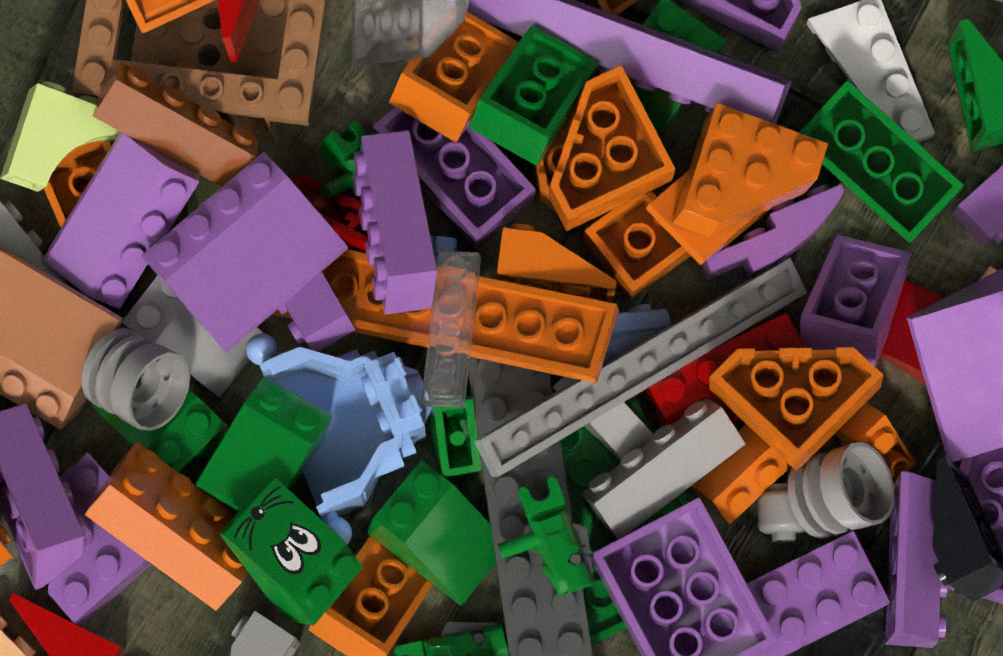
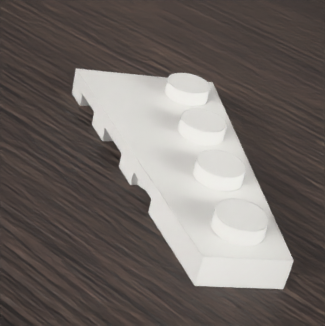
M862 0L807 20V26L813 34H817L826 47L825 51L833 62H837L849 82L916 142L934 136V129L881 0Z

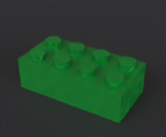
M848 80L799 132L828 143L822 165L909 245L917 239L964 188V185Z

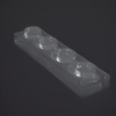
M439 252L421 397L425 407L464 408L481 263L478 252Z

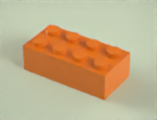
M138 442L132 446L111 471L84 514L215 611L243 582L248 572L219 535L234 518L235 514L225 508L219 500L209 496L194 485L188 477L178 473L159 459L154 452L147 450Z

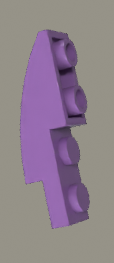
M825 184L808 192L809 198L795 203L793 199H789L775 205L772 208L773 213L769 215L766 221L769 231L766 232L764 227L753 230L743 236V242L731 247L730 244H727L702 264L707 279L709 280L740 266H744L750 279L779 261L790 257L812 238L829 218L844 193L842 185L840 184L830 189L829 185Z

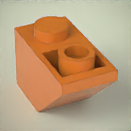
M865 403L835 433L843 446L864 442L874 447L884 458L891 472L893 484L901 471L908 472L916 464L887 416L868 403Z

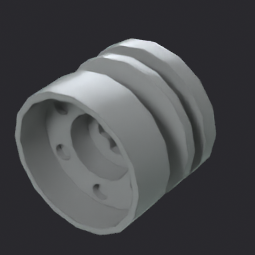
M120 328L110 331L99 339L89 352L82 370L81 385L84 396L92 404L103 408L108 413L116 414L121 420L137 429L151 431L161 428L169 422L183 405L189 390L190 371L188 363L180 354L163 345L155 344L151 339L143 337L134 330Z
M856 442L832 449L830 452L815 454L798 471L792 467L788 477V498L791 510L799 525L809 535L824 539L848 533L851 530L883 523L890 516L894 505V484L891 472L884 458L877 450L864 442Z

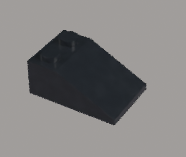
M943 457L937 460L933 550L938 562L934 564V568L944 586L949 584L956 594L961 593L974 602L1003 587V551L969 477L947 458Z

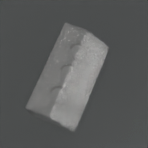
M352 0L351 67H365L430 57L466 19L469 0Z

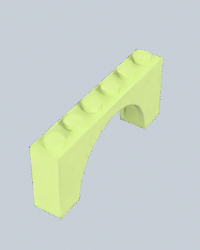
M44 81L42 85L37 83L28 91L0 179L39 192L47 187L53 171L69 152L79 146L95 141H115L120 131L93 117L96 98L81 95L79 99L66 94V89L56 83ZM196 173L199 183L186 202L188 215L222 187Z

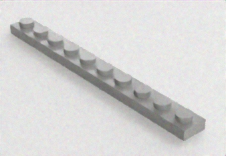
M791 258L779 261L602 366L597 383L576 380L474 440L491 476H501L806 294L807 291Z

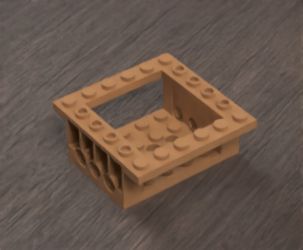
M86 0L71 93L76 98L86 95L97 99L119 63L122 62L129 67L135 66L144 70L152 80L165 87L172 86L184 94L186 99L195 104L214 109L222 119L231 124L242 125L248 128L259 140L275 142L278 122L309 126L327 0H260L238 62L231 63L224 45L221 28L213 30L205 26V19L209 14L219 13L217 0L143 34L136 23L131 61L116 60L125 0ZM206 49H215L220 53V59L215 65L205 66L199 62L200 54Z

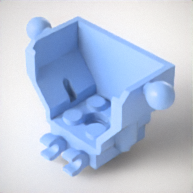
M256 334L249 339L246 345V354L250 361L260 365L264 377L332 415L325 440L303 473L322 521L348 544L352 537V529L350 524L340 516L364 507L381 476L404 467L402 458L416 453L413 444L426 440L424 424L431 413L432 404L418 371L404 366L401 357L396 358L394 352L378 358L375 350L360 356L358 350L355 349L334 357L298 347L277 356L278 346L274 338L268 334Z

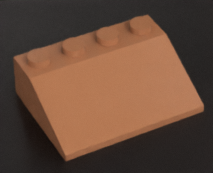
M1 246L0 395L19 406L27 404L31 413L56 428L62 429L81 413L87 400L84 396L81 380L83 366L89 352L99 339L110 331L118 329L123 318Z

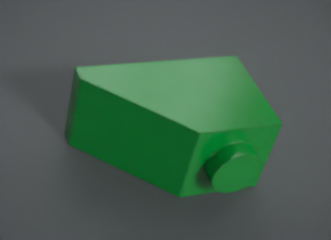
M472 396L433 402L430 426L434 457L441 475L449 477L482 471L480 453L474 443L478 436Z

